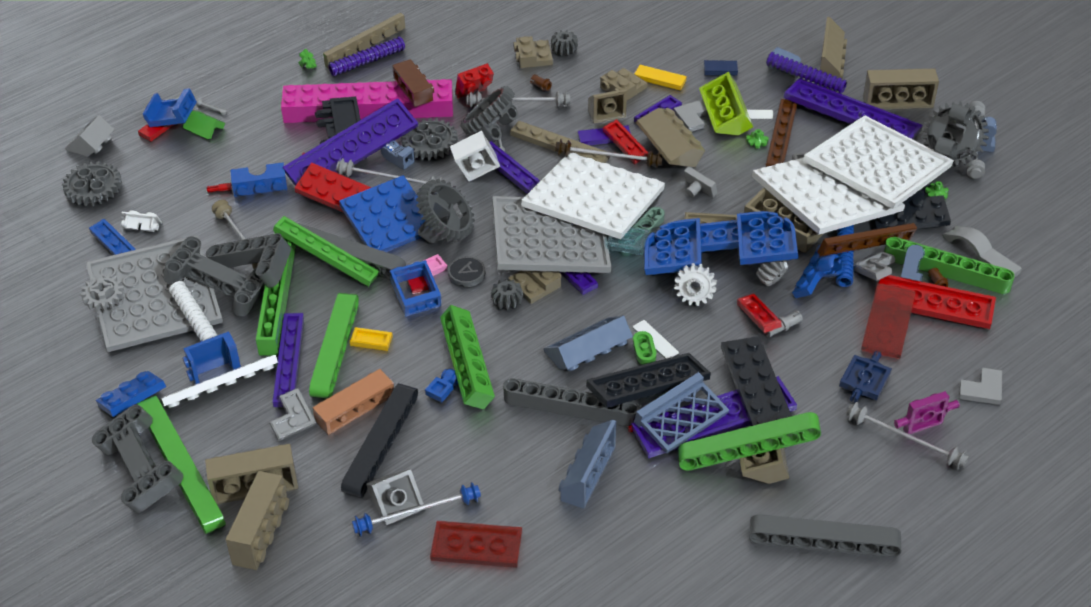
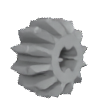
M785 260L770 263L763 262L758 268L756 275L763 284L767 286L774 285L786 273L788 263Z

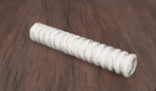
M183 281L173 283L169 288V292L200 341L218 336Z

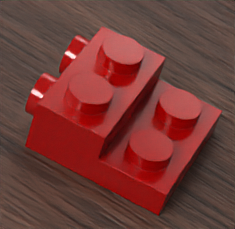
M488 63L457 75L455 88L457 98L467 97L470 92L483 91L492 83L494 73Z

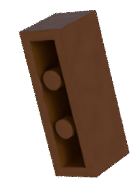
M409 59L392 65L394 80L414 107L433 101L434 87L431 83L429 84L425 74L420 72L417 64L415 65Z

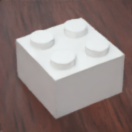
M482 131L450 146L455 162L468 181H472L500 167L496 153Z

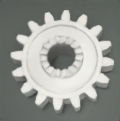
M692 263L691 267L684 266V271L679 270L678 275L680 277L675 278L677 284H675L674 289L679 290L677 296L682 295L683 302L689 300V305L696 302V305L699 306L700 301L706 304L707 297L709 299L713 298L712 293L716 292L714 285H716L717 280L713 279L714 273H709V267L705 269L702 267V264L695 266ZM696 281L700 284V286L694 287L692 286L691 282Z

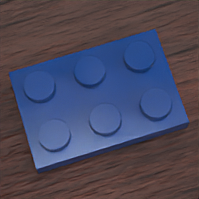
M144 371L137 374L136 378L131 381L121 383L113 391L103 393L100 398L96 399L98 407L114 417L166 388V385L161 378L150 371Z

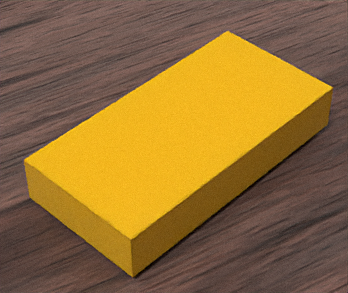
M355 327L350 339V346L388 351L393 334L392 332Z

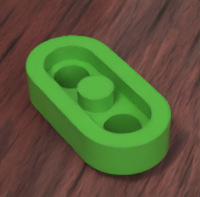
M646 331L635 333L633 336V347L637 361L642 365L655 362L656 349L652 335Z

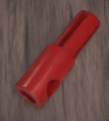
M223 183L207 186L206 189L207 192L231 191L232 184Z

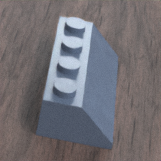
M624 315L607 317L543 349L560 370L567 369L572 371L579 367V363L583 361L588 363L594 360V356L599 353L604 355L611 352V347L615 345L620 347L627 344V340L632 338L633 335Z
M615 420L593 426L590 433L585 434L582 448L577 450L574 463L570 464L567 469L566 479H562L559 484L558 491L561 492L562 502L585 508L615 449Z

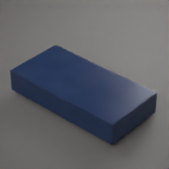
M704 60V75H723L729 72L731 76H738L737 61Z

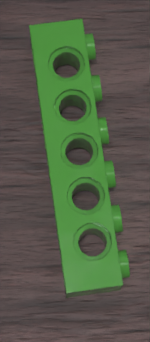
M450 305L440 319L463 402L466 405L484 410L494 399L495 395L470 311Z

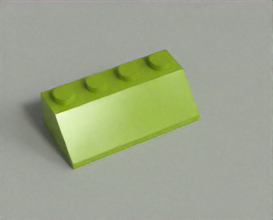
M729 72L699 88L716 133L740 135L753 128L738 86Z

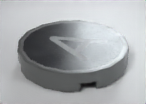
M460 257L449 265L448 276L450 281L457 286L459 284L464 285V287L476 286L484 279L485 266L482 261L475 257Z

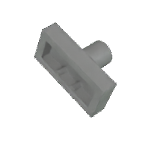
M689 166L684 170L686 182L691 184L686 189L689 196L694 197L700 190L712 198L717 195L716 182Z

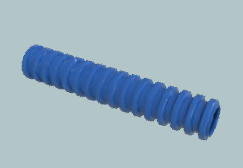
M854 225L837 229V236L854 234ZM854 251L837 254V260L840 259L843 262V271L839 276H836V283L841 287H849L853 284Z

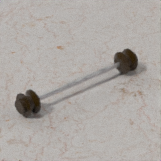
M560 139V142H556L555 152L558 153V156L561 153H565V156L568 157L570 151L623 157L647 161L648 168L651 165H655L656 169L658 166H661L663 157L659 155L660 152L654 155L652 151L648 153L647 157L573 148L569 140L563 143L562 139Z

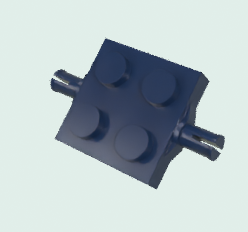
M874 351L871 359L857 355L853 356L839 384V387L853 392L849 398L851 402L853 400L854 403L858 402L860 395L878 400L892 371V368L878 362L882 356L880 352L877 354V351Z

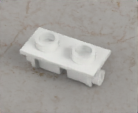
M132 210L122 212L125 220H122L121 225L125 229L138 230L139 224H141V231L155 232L158 231L159 224H162L159 217L151 212L146 214Z

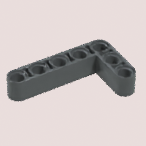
M276 233L213 245L206 251V257L228 268L258 263L256 275L266 287L271 288L277 285L281 279L291 247L281 234Z

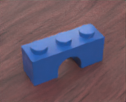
M284 162L267 164L266 171L261 175L250 174L248 167L231 169L234 197L287 190L286 173L283 169Z

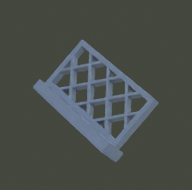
M699 372L636 412L634 423L639 428L642 426L666 453H669L729 413V409L703 382L704 377ZM702 390L707 395V399L695 398L696 393ZM683 401L692 402V408H680V403ZM695 403L706 404V411L694 410ZM709 405L717 406L721 411L719 413L709 412ZM667 411L677 412L676 419L665 418V413ZM679 413L691 414V420H679ZM694 415L704 416L705 422H693ZM652 421L661 422V429L652 428L648 423ZM664 423L676 424L675 432L663 430ZM678 425L689 426L690 432H678ZM663 435L674 437V442L667 445L662 439Z

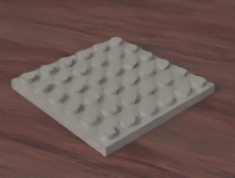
M492 197L497 270L611 273V261L606 234L522 207L521 203L524 197Z
M186 238L86 262L91 282L92 277L98 279L100 274L103 277L110 274L111 278L116 276L118 281L121 280L125 291L123 294L124 299H119L120 305L114 304V309L112 310L108 307L106 312L103 309L98 311L107 352L194 330L169 292L171 284L166 283L163 278L165 263ZM200 248V255L204 256L202 248ZM184 276L181 281L185 283L191 295H193L210 325L223 323L214 289Z

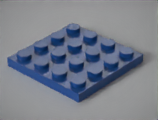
M404 175L339 201L341 209L366 246L388 252L422 238L417 232L426 220H421L423 214L418 213L419 208L416 206L419 203L416 201L418 196Z

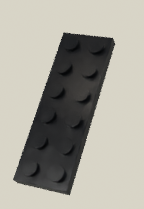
M756 336L721 342V350L750 425L754 426L791 417L792 415L760 337Z
M685 353L587 379L586 387L608 408L670 391L698 372L704 377L703 381L710 380L711 372L690 353Z

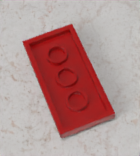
M311 162L295 186V192L343 212L339 205L340 200L372 187Z

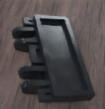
M356 96L330 98V100L322 101L323 109L315 112L316 118H326L319 119L316 124L319 128L326 127L328 139L361 120Z

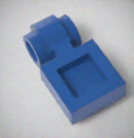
M445 369L442 372L441 378L435 377L425 389V394L442 403L452 392L453 385H458L455 371Z

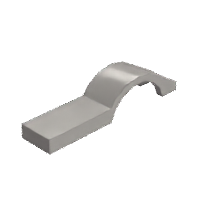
M955 226L952 231L946 232L943 235V238L949 242L961 239L969 243L975 250L978 261L1009 269L1014 273L1015 277L1022 271L1019 265L993 249L987 237L975 228Z

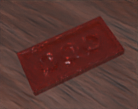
M877 283L861 350L873 353L877 351V354L880 352L882 355L901 358L916 291Z
M437 521L430 559L431 561L517 568L522 527Z

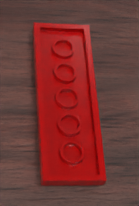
M888 275L879 280L874 305L990 329L996 297Z

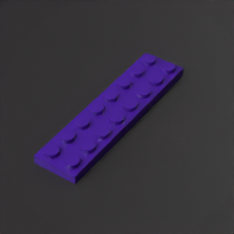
M801 78L784 92L783 98L849 124L854 123L863 116H867L913 140L922 131V124Z
M397 98L283 166V169L295 186L311 162L339 174L336 168L338 161H341L342 158L347 163L352 160L355 165L391 141H395L418 127V122Z
M777 376V381L790 412L797 410V403L779 376ZM737 390L717 396L729 409V413L684 443L749 426L750 423ZM695 403L694 410L706 411V404ZM692 404L681 408L691 409ZM709 405V412L719 413L721 411L717 406ZM666 412L665 418L676 419L677 412ZM679 413V420L690 421L691 414ZM694 415L693 422L703 423L705 422V417ZM652 421L648 423L652 428L661 429V422ZM632 423V430L648 459L666 453L642 426L639 428L635 423ZM664 423L663 430L675 432L676 424ZM678 425V432L688 433L690 432V427ZM663 435L662 439L667 445L674 442V437Z

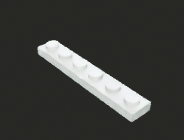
M270 355L159 399L162 406L167 405L168 408L179 405V400L187 398L189 401L199 397L198 393L206 390V393L218 390L217 386L225 383V386L236 383V378L241 376L244 379L256 375L254 371L262 369L263 372L274 368L273 364L278 361L275 355Z

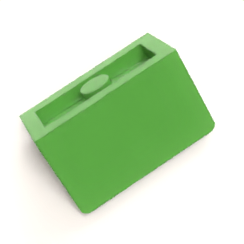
M192 110L183 128L206 139H211L215 127L223 129L225 122L200 111Z

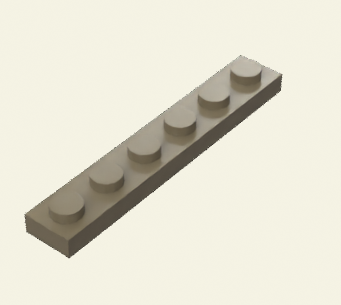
M400 12L324 52L325 66L328 68L330 62L333 63L335 60L338 61V59L347 58L348 55L351 56L353 53L361 52V50H365L405 29L404 15Z
M518 121L510 130V136L555 151L556 142H560V139H562L563 143L569 140L573 148L604 151L522 121ZM570 151V153H576L585 158H592L601 163H606L610 158L607 155Z

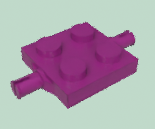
M946 391L932 394L920 400H914L909 403L907 415L904 418L894 420V426L897 429L904 426L903 430L905 433L913 434L942 424L947 412L960 407L957 400L949 402L950 397Z

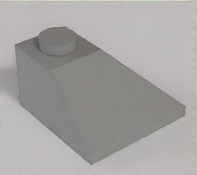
M411 469L386 475L366 484L373 504L381 517L424 505ZM419 511L385 520L384 523L389 525Z

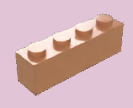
M378 369L312 407L314 419L329 435L387 401L394 390V383L381 369Z

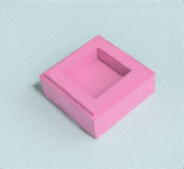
M438 254L425 259L433 276L448 270L447 264Z

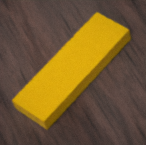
M639 65L634 75L646 82L680 91L687 78L684 75L644 65Z

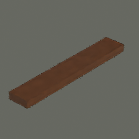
M787 99L780 100L765 167L785 162L797 103Z
M911 223L825 238L817 252L820 256L882 246L886 244V240L890 237H898L910 241L917 230V226Z

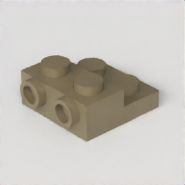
M532 36L516 38V42H513L516 62L520 63V68L553 65L548 40L533 41Z
M622 68L618 72L611 70L601 76L600 88L606 92L626 89L627 100L645 90L647 82Z
M521 270L510 276L508 281L514 280L515 283H520L523 297L532 304L559 289L562 277L559 271Z

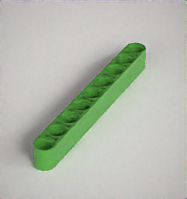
M155 395L137 403L153 418L152 424L148 429L165 461H170L183 473V480L179 487L204 533L208 534L225 526L226 522L218 505L158 397Z

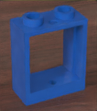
M426 260L390 270V282L405 317L441 306V294ZM423 276L430 292L405 299L399 283Z

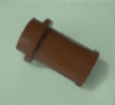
M536 74L531 77V80H534L530 81L532 85L541 88L542 91H549L551 89L552 82H550V79H544Z
M932 268L928 271V276L935 285L948 287V279L942 276L938 268Z

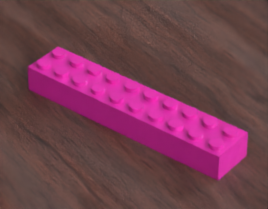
M452 79L427 80L434 87L433 101L414 107L396 81L283 86L281 102L283 123L317 122L319 119H326L316 118L315 116L317 110L323 109L322 101L330 100V98L353 96L357 98L361 120L397 98L414 118L453 117Z

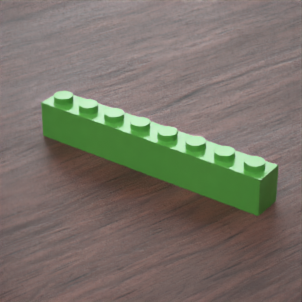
M286 238L284 239L290 245L291 252L281 279L274 287L268 288L265 285L256 335L259 356L279 355L283 318L286 312L296 244Z

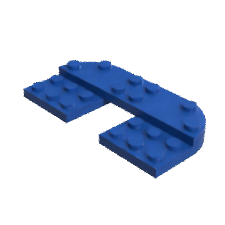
M767 211L737 214V220L703 224L700 223V218L673 221L660 226V230L656 233L652 232L647 237L645 242V275L676 273L679 270L684 271V266L686 265L691 267L692 263L695 266L702 264V252L731 250L734 248H739L740 265L798 259L795 227L787 217L782 219L778 216V213Z

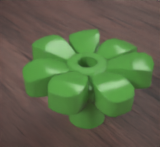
M307 49L299 53L302 59L298 63L301 67L306 65L307 69H314L317 66L315 59L312 58L314 55Z
M756 129L755 132H751V135H747L746 141L750 146L755 145L756 149H760V146L767 145L769 138L764 136V132L760 129Z
M940 181L935 182V184L931 183L925 189V192L928 194L927 197L944 195L945 199L948 197L949 189L943 188Z

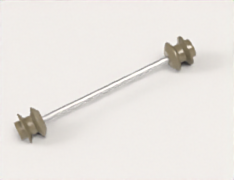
M226 200L216 201L212 206V212L216 218L227 219L241 240H244L245 237L229 217L232 213V207ZM253 263V269L257 268L258 263Z

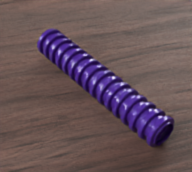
M398 36L388 40V42H383V44L380 43L379 46L375 45L370 47V49H365V51L361 50V52L353 53L351 56L348 55L347 58L343 57L338 59V61H333V63L330 62L328 64L329 71L335 77L337 74L345 73L346 70L350 71L355 69V67L359 68L364 66V64H369V62L372 63L382 59V57H387V55L390 56L400 52V50L403 51L405 50L404 40Z
M771 52L766 61L767 66L771 65L772 68L776 67L777 70L781 69L782 72L785 71L787 74L790 72V75L795 74V77L800 76L801 79L805 78L806 81L809 80V82H814L816 85L819 84V86H824V88L828 87L835 92L839 91L838 93L840 94L844 92L847 85V80L845 79L842 80V78H837V76H832V74L827 75V72L822 73V70L818 71V69H813L811 66L808 67L806 64H799L798 61L794 62L793 59L789 60L788 57L784 58L783 55H775V52Z

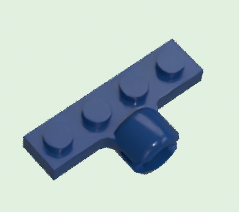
M818 245L801 278L796 283L792 292L794 297L800 298L811 295L822 277L839 276L843 271V262L840 259L834 260L838 258V255L820 256L817 252L820 247Z

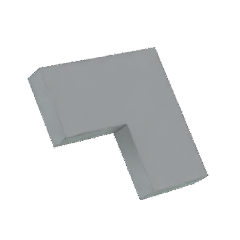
M703 99L674 108L675 115L683 121L684 126L691 132L704 128L705 123L700 117L708 115Z
M881 251L853 264V270L878 281L892 274V270L888 265L894 263L895 258L893 255Z
M982 368L980 382L961 380L959 399L1001 405L1002 370Z
M298 388L279 396L287 414L270 422V426L278 441L316 425V421Z

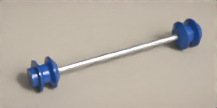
M471 482L468 488L461 485L460 494L373 520L366 513H364L361 519L355 516L352 526L355 534L359 533L361 537L362 532L366 530L371 534L373 530L372 524L461 498L466 505H469V501L472 499L477 503L481 493L478 485L474 486L473 482Z

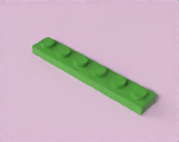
M285 216L274 225V232L281 234L282 237L368 287L379 274V271Z

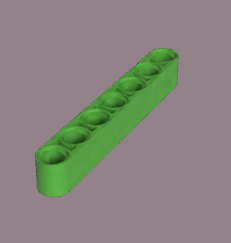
M890 237L886 240L884 252L894 256V263L904 265L907 249L911 245H920L925 250V256L920 262L919 270L928 272L932 268H938L942 276L948 279L1000 294H1007L1011 291L1015 275L1009 269L898 237Z
M338 293L310 382V397L328 399L333 394L358 309L359 297L357 294Z
M807 412L683 443L678 447L679 466L681 469L689 471L814 441L821 436L819 417L813 412Z

